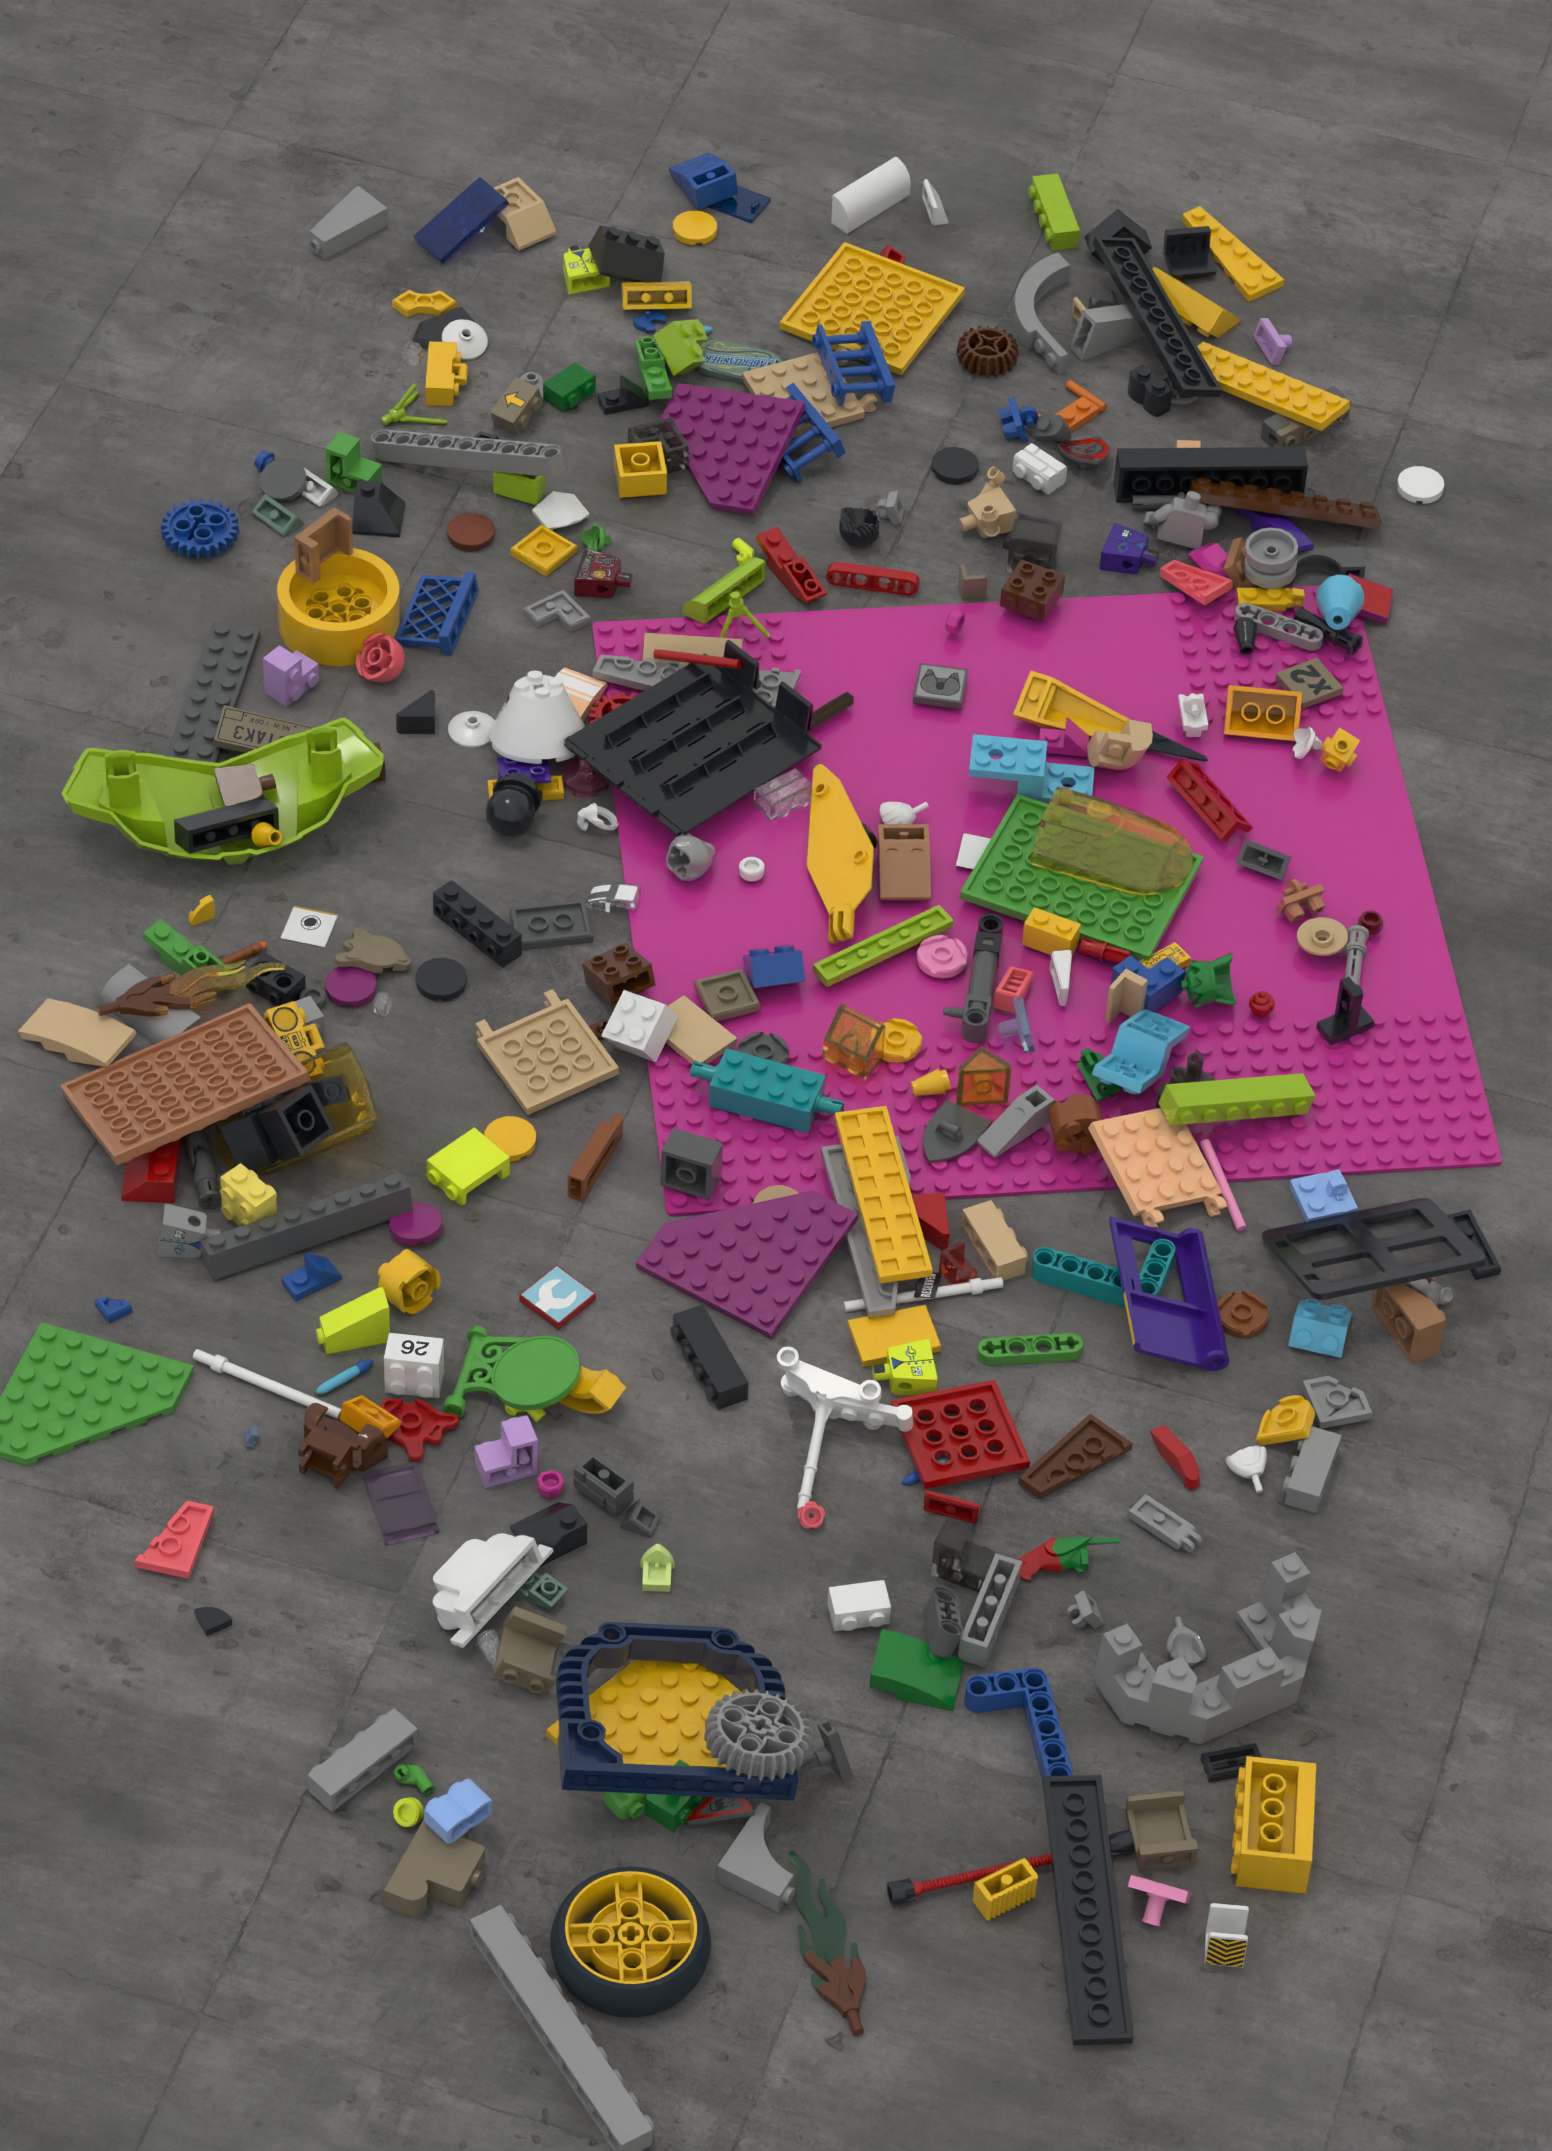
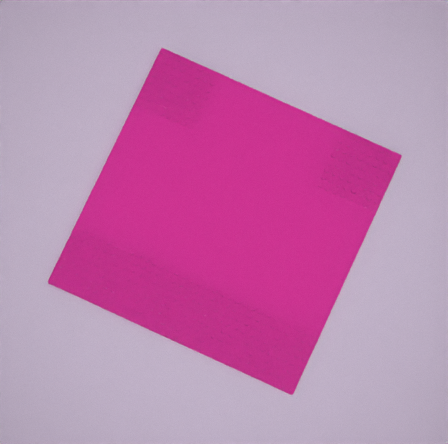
M1320 585L1281 587L1304 589V605L1286 608V611L1272 612L1294 619L1296 610L1299 607H1304L1306 610L1324 619L1316 603L1317 589ZM1229 590L1206 605H1203L1185 592L1060 598L1044 622L1000 606V602L752 614L770 634L769 638H766L746 616L734 617L725 638L742 639V650L759 662V670L771 671L772 667L779 668V672L795 673V669L801 670V679L795 691L813 704V711L845 692L853 695V705L816 726L812 731L807 732L822 744V748L689 832L692 836L715 847V856L709 869L694 881L681 880L667 867L666 856L669 846L678 836H675L657 821V816L655 818L650 816L624 795L620 789L612 785L617 824L619 823L617 829L624 884L637 887L634 899L632 901L627 900L632 947L652 964L656 984L644 992L638 993V995L666 1004L667 1006L684 995L707 1013L694 988L695 980L743 969L747 976L743 955H749V950L764 948L769 949V952H773L775 946L789 945L794 946L796 950H801L805 981L759 988L752 987L760 1003V1011L717 1022L737 1037V1044L731 1050L737 1051L740 1041L747 1035L755 1032H763V1034L767 1035L773 1033L784 1039L789 1048V1061L787 1065L826 1075L824 1096L845 1101L843 1111L887 1106L894 1134L899 1136L910 1172V1191L912 1195L944 1193L945 1200L1119 1189L1098 1146L1090 1154L1060 1152L1055 1144L1050 1123L996 1158H993L977 1143L966 1153L951 1160L929 1163L924 1157L923 1136L925 1128L946 1100L992 1121V1125L1018 1096L1035 1085H1038L1055 1100V1103L1059 1100L1060 1103L1068 1101V1096L1075 1094L1092 1096L1096 1103L1099 1104L1104 1120L1161 1108L1158 1102L1166 1084L1303 1073L1316 1095L1307 1114L1187 1124L1205 1160L1206 1157L1200 1142L1205 1139L1210 1140L1227 1182L1300 1178L1340 1169L1342 1175L1487 1167L1499 1166L1502 1163L1496 1132L1362 616L1357 615L1346 627V631L1363 637L1362 645L1354 655L1348 654L1347 650L1340 646H1333L1325 636H1323L1321 648L1310 651L1260 632H1256L1254 652L1248 655L1240 653L1233 631L1235 625L1234 615L1237 606L1236 590ZM953 609L965 613V622L958 634L945 630L947 616ZM728 615L715 616L706 624L690 617L594 622L592 624L596 663L600 655L625 656L634 661H642L645 633L720 638ZM1268 620L1262 621V623L1266 625L1274 624L1273 622ZM1290 628L1284 629V631L1288 633L1296 632L1295 630ZM1318 658L1342 685L1343 694L1301 709L1299 728L1307 729L1311 727L1323 745L1326 738L1330 737L1332 739L1340 727L1360 740L1354 751L1357 754L1355 760L1350 767L1345 765L1340 773L1337 770L1328 768L1323 761L1319 760L1324 752L1321 749L1316 750L1311 747L1304 758L1297 759L1295 758V752L1292 750L1296 745V741L1224 734L1228 685L1284 690L1275 679L1277 672ZM920 663L968 669L961 709L913 703ZM1030 671L1053 677L1131 720L1151 723L1152 731L1206 756L1208 761L1204 762L1147 750L1141 760L1128 770H1111L1099 767L1094 769L1092 801L1096 799L1105 800L1109 803L1112 810L1111 817L1103 823L1204 856L1200 870L1154 953L1176 942L1191 957V960H1206L1208 962L1228 953H1232L1233 958L1230 963V973L1236 1005L1212 1002L1211 1004L1195 1008V1002H1191L1187 997V990H1183L1181 994L1155 1011L1157 1014L1191 1027L1188 1036L1172 1047L1164 1075L1140 1094L1128 1093L1123 1090V1087L1119 1086L1120 1091L1097 1102L1077 1066V1063L1081 1062V1051L1086 1048L1094 1051L1095 1054L1100 1052L1103 1059L1110 1055L1119 1026L1131 1018L1120 1012L1111 1023L1105 1021L1112 970L1119 963L1109 960L1102 962L1094 956L1079 953L1081 940H1079V945L1071 960L1066 1006H1060L1050 973L1051 955L1022 945L1025 921L960 899V891L973 871L970 868L956 866L963 834L991 839L1014 801L1018 790V781L969 776L973 734L1039 740L1041 727L1013 716ZM603 681L608 686L602 696L611 698V693H615L616 696H620L621 692H624L625 696H630L634 693L636 697L644 692ZM1191 693L1196 695L1203 694L1208 730H1202L1200 737H1187L1186 732L1183 731L1178 702L1179 694L1189 696ZM1046 753V763L1093 767L1089 762L1088 755L1087 757ZM991 756L992 759H1000L999 756ZM1181 759L1201 767L1253 826L1249 833L1237 829L1227 842L1222 841L1166 778ZM818 764H823L841 781L860 821L872 830L876 839L878 824H884L880 817V805L882 803L902 802L910 805L912 809L924 802H927L929 806L915 814L916 819L912 824H928L931 900H880L876 847L873 856L872 889L854 911L853 939L843 942L839 941V943L835 944L830 943L828 940L829 913L807 868L813 769ZM1064 784V785H1063L1064 787H1067V788L1073 787V786L1070 785V784ZM1056 806L1088 817L1087 809ZM1244 839L1291 856L1283 880L1236 863ZM747 857L759 858L765 866L763 877L757 881L744 880L739 874L740 862ZM1295 878L1300 884L1306 882L1308 888L1322 883L1325 889L1321 895L1325 903L1323 911L1311 915L1307 905L1302 906L1305 913L1304 917L1293 923L1290 922L1285 913L1278 914L1276 907L1281 905V899L1284 897L1282 891L1287 889V882L1290 879ZM937 905H940L954 920L953 928L938 935H946L948 939L954 940L956 938L965 945L968 953L965 969L960 974L950 978L932 977L921 970L916 960L917 950L921 943L829 987H826L813 972V964ZM1375 911L1381 915L1383 928L1379 933L1369 934L1365 944L1367 955L1362 959L1359 983L1363 991L1361 1006L1374 1020V1027L1330 1046L1318 1032L1316 1026L1318 1021L1335 1015L1340 980L1345 978L1347 957L1344 949L1329 956H1318L1306 952L1297 941V931L1304 922L1319 917L1334 919L1340 922L1347 930L1351 926L1358 925V919L1364 912ZM985 914H996L1003 919L1004 928L999 964L993 988L988 1032L982 1042L971 1043L962 1037V1019L943 1015V1008H964L973 964L978 921ZM1188 965L1183 967L1182 969L1186 970L1188 968ZM1011 966L1034 972V978L1016 1014L993 1007L995 991ZM1260 991L1269 993L1275 1001L1274 1010L1266 1017L1255 1016L1249 1008L1251 996ZM893 1018L904 1019L913 1023L922 1036L920 1052L916 1057L907 1062L894 1063L879 1058L870 1046L871 1031L876 1024L880 1022L883 1024L888 1022V1019ZM665 1043L656 1062L647 1059L660 1168L661 1150L673 1128L723 1143L721 1179L711 1199H704L663 1186L665 1208L668 1216L703 1215L753 1204L755 1197L760 1191L775 1185L790 1187L798 1193L813 1190L834 1201L821 1157V1147L841 1144L834 1120L835 1115L818 1111L809 1132L805 1133L708 1106L709 1085L711 1081L690 1077L692 1064ZM723 1054L714 1059L708 1065H712L715 1067L717 1064L719 1065ZM936 1069H939V1071L946 1070L951 1090L945 1091V1094L914 1096L911 1081H915Z

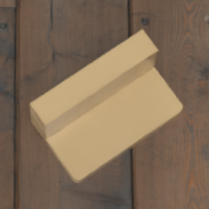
M1125 969L1109 987L1105 1021L1111 1023L1120 1012L1132 1017L1142 1010L1145 1006L1148 980Z

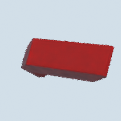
M1165 1425L1150 1430L1159 1454L1183 1477L1184 1487L1187 1489L1198 1488L1200 1486V1474L1192 1452Z

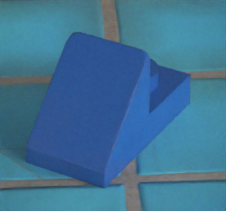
M304 1253V1267L281 1277L283 1287L295 1302L342 1279V1275L328 1258L310 1253Z

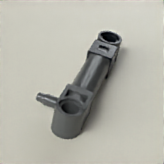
M985 914L978 921L973 964L964 1008H943V1015L962 1019V1037L971 1043L982 1042L988 1032L993 988L999 964L1004 928L1003 919L996 914Z

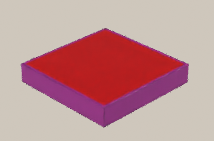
M1349 573L1348 576L1360 584L1364 592V605L1358 615L1385 625L1389 618L1394 589Z

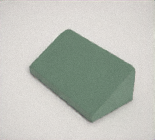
M266 494L251 512L284 537L304 524L298 516Z

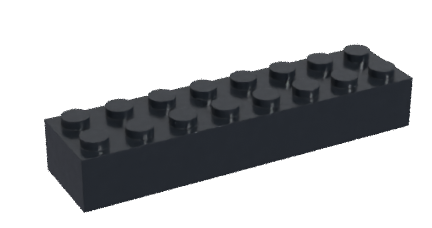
M1305 447L1117 448L1114 475L1116 503H1131L1133 501L1132 495H1177L1180 492L1187 494L1190 491L1191 480L1197 481L1200 477L1208 478L1214 483L1229 481L1234 483L1235 486L1244 487L1245 484L1257 486L1261 490L1276 488L1281 490V493L1290 494L1292 491H1297L1304 494L1308 471Z

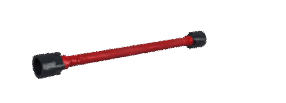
M1130 1830L1109 1834L1111 1857L1134 1852V1841ZM1051 1853L1030 1857V1859L1026 1858L1033 1869L1035 1867L1048 1866L1049 1864L1052 1865ZM1016 1861L998 1864V1866H988L987 1868H980V1870H970L969 1872H962V1874H952L951 1876H944V1878H934L933 1880H926V1882H912L910 1878L887 1883L888 1898L892 1906L916 1901L915 1896L922 1895L924 1892L978 1881Z

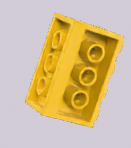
M1246 1756L1245 1768L1239 1767L1238 1784H1236L1235 1801H1237L1234 1811L1233 1825H1235V1832L1233 1833L1232 1842L1234 1856H1232L1231 1874H1236L1235 1886L1306 1894L1313 1852L1316 1763Z

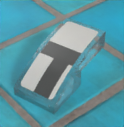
M607 883L592 886L586 901V908L610 912L612 906L635 910L641 893V886L625 883Z

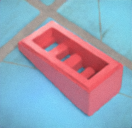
M1012 966L1009 967L995 991L993 1007L1016 1014L1034 978V972Z

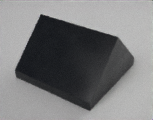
M264 1105L219 1126L236 1166L241 1163L248 1170L256 1171L269 1167L280 1160L257 1115L268 1105Z

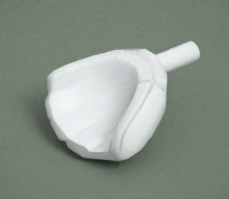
M885 802L880 805V817L884 824H912L916 819L915 814L929 806L927 802H924L912 809L910 805L902 802Z
M1249 1446L1226 1458V1464L1231 1471L1238 1476L1252 1479L1256 1493L1263 1491L1259 1476L1263 1474L1267 1461V1451L1264 1446Z

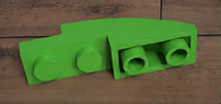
M643 337L635 339L637 362L646 397L649 400L672 398V388L665 370V359L655 338Z
M161 918L143 933L142 939L161 954L160 961L181 976L203 988L221 993L238 978L236 973L201 944L195 947Z

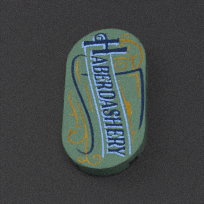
M708 340L700 345L706 361L698 366V371L709 377L745 385L742 378L743 372L782 362V360L776 354L766 350L724 340Z

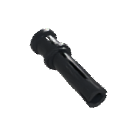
M1299 607L1294 614V620L1320 629L1323 632V636L1328 638L1333 646H1340L1346 649L1350 655L1356 654L1362 645V636L1346 631V627L1341 630L1332 629L1323 618L1311 613L1304 607Z

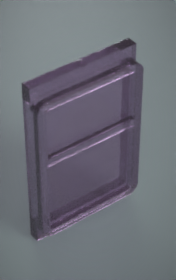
M416 1461L362 1473V1478L385 1545L439 1533L436 1515Z

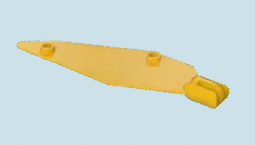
M818 764L813 769L807 868L828 910V940L830 943L835 944L839 943V941L843 942L853 939L854 911L872 889L874 847L841 781L823 764Z

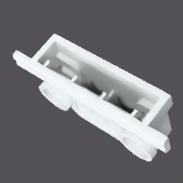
M497 1534L486 1542L479 1539L466 1541L433 1576V1581L438 1591L433 1598V1605L437 1612L440 1626L447 1630L460 1628L450 1639L451 1643L464 1648L554 1552L553 1548L541 1544L537 1547L535 1539L525 1535L514 1537L508 1534Z

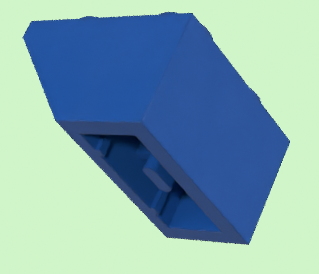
M775 946L773 952H769V949L764 948L749 950V955H743L748 980L753 988L805 981L802 951L794 949V946Z

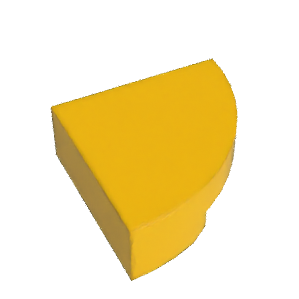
M211 895L202 898L194 911L191 910L189 913L188 921L191 926L215 918L214 899Z

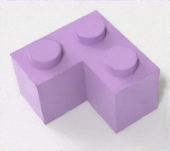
M279 645L263 658L264 694L287 707L319 682V663L297 650L291 653Z
M528 1415L510 1418L507 1421L501 1422V1439L474 1446L475 1465L485 1488L538 1474V1439Z

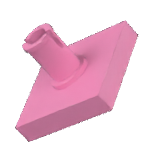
M1131 1875L1128 1887L1147 1892L1146 1895H1149L1142 1922L1160 1926L1166 1901L1172 1899L1189 1904L1192 1895L1190 1891Z

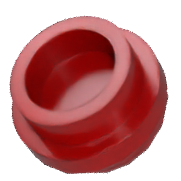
M1260 991L1251 996L1249 1008L1255 1016L1266 1017L1274 1010L1275 1001L1269 993Z

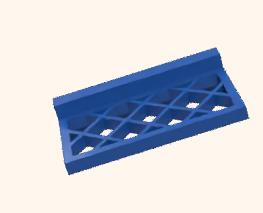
M465 572L463 578L421 575L394 639L401 645L441 648L442 654L452 655L479 592L475 572ZM426 584L437 585L429 590L425 589ZM451 586H459V588L451 592L447 590ZM441 591L444 593V595L436 599L432 597ZM426 598L430 601L422 606L418 605V602ZM448 600L452 602V604L444 608L440 606V604ZM434 607L438 610L429 615L425 613ZM418 615L423 617L415 622L411 621V618ZM442 616L445 618V620L437 624L433 622ZM427 623L431 626L423 631L418 629ZM411 631H414L416 633L411 637H403L405 634ZM435 632L438 634L437 639L426 638Z

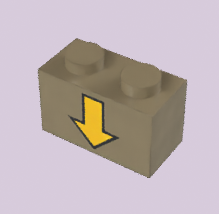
M515 377L490 412L494 425L518 436L521 430L527 427L533 413L541 407L543 400L539 388Z

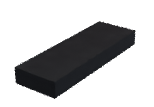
M1471 1210L1447 1215L1486 1256V1264L1484 1266L1470 1269L1475 1280L1500 1275L1501 1267Z

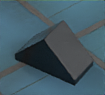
M431 689L396 714V730L399 734H435V691Z

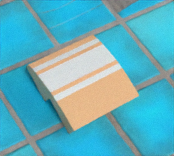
M565 667L555 676L563 679V685L582 721L585 720L590 707L593 704L595 705V701L600 700L608 686L603 681Z

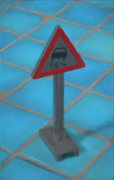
M828 1719L818 1722L817 1726L824 1746L813 1751V1754L808 1756L806 1762L797 1770L798 1776L817 1766L822 1767L831 1763L833 1771L843 1782L854 1778L838 1731L836 1729L832 1730ZM708 1797L687 1818V1823L691 1826L753 1816L755 1812L747 1801L749 1798Z

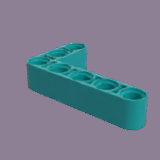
M1158 1239L1151 1245L1139 1275L1143 1292L1157 1296L1162 1295L1173 1268L1175 1246L1171 1241ZM1041 1247L1034 1251L1031 1275L1034 1280L1125 1307L1118 1268L1047 1247Z

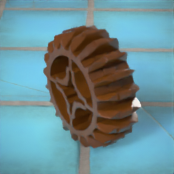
M987 325L986 328L978 326L977 329L970 328L969 332H964L963 336L959 338L956 354L959 364L963 366L964 370H969L970 374L977 373L978 377L986 375L987 378L989 375H993L997 378L998 374L1005 375L1006 371H1012V367L1016 366L1019 349L1017 339H1014L1011 333L1007 334L1006 329L998 330L997 326L989 328Z

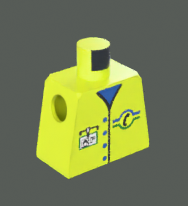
M573 245L563 255V273L568 294L610 287V277L599 274L589 248L581 250L580 246Z
M930 1339L893 1346L887 1349L886 1363L872 1365L873 1380H889L891 1393L894 1395L915 1396L937 1391L938 1379Z

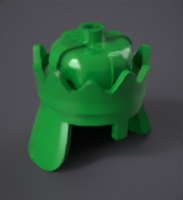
M1232 953L1208 962L1206 960H1191L1192 963L1188 964V968L1185 970L1186 978L1181 980V989L1187 990V997L1191 1002H1195V1008L1211 1004L1212 1002L1236 1005L1230 973V963L1233 960Z

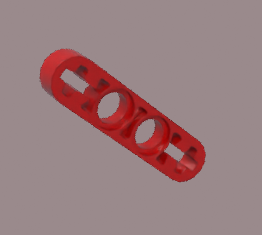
M843 562L831 563L826 573V580L835 586L906 596L916 594L920 584V578L913 572ZM861 574L866 576L867 579L860 580L855 575ZM879 578H888L891 582L882 583Z

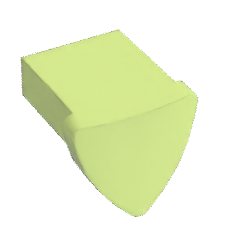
M655 1544L649 1548L640 1561V1567L643 1568L642 1591L670 1592L671 1569H674L675 1562L670 1552L660 1544Z

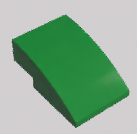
M882 1629L870 1674L869 1688L897 1693V1700L953 1711L964 1662L954 1655L948 1658L936 1655L930 1650L928 1642Z

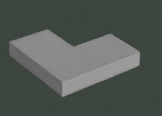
M564 590L524 608V615L536 628L558 619L572 633L591 624V617Z

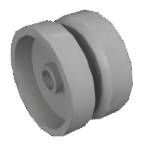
M1264 528L1253 532L1247 538L1245 545L1244 572L1246 578L1252 584L1261 588L1274 589L1289 584L1295 578L1297 571L1298 544L1296 538L1289 532L1278 528Z

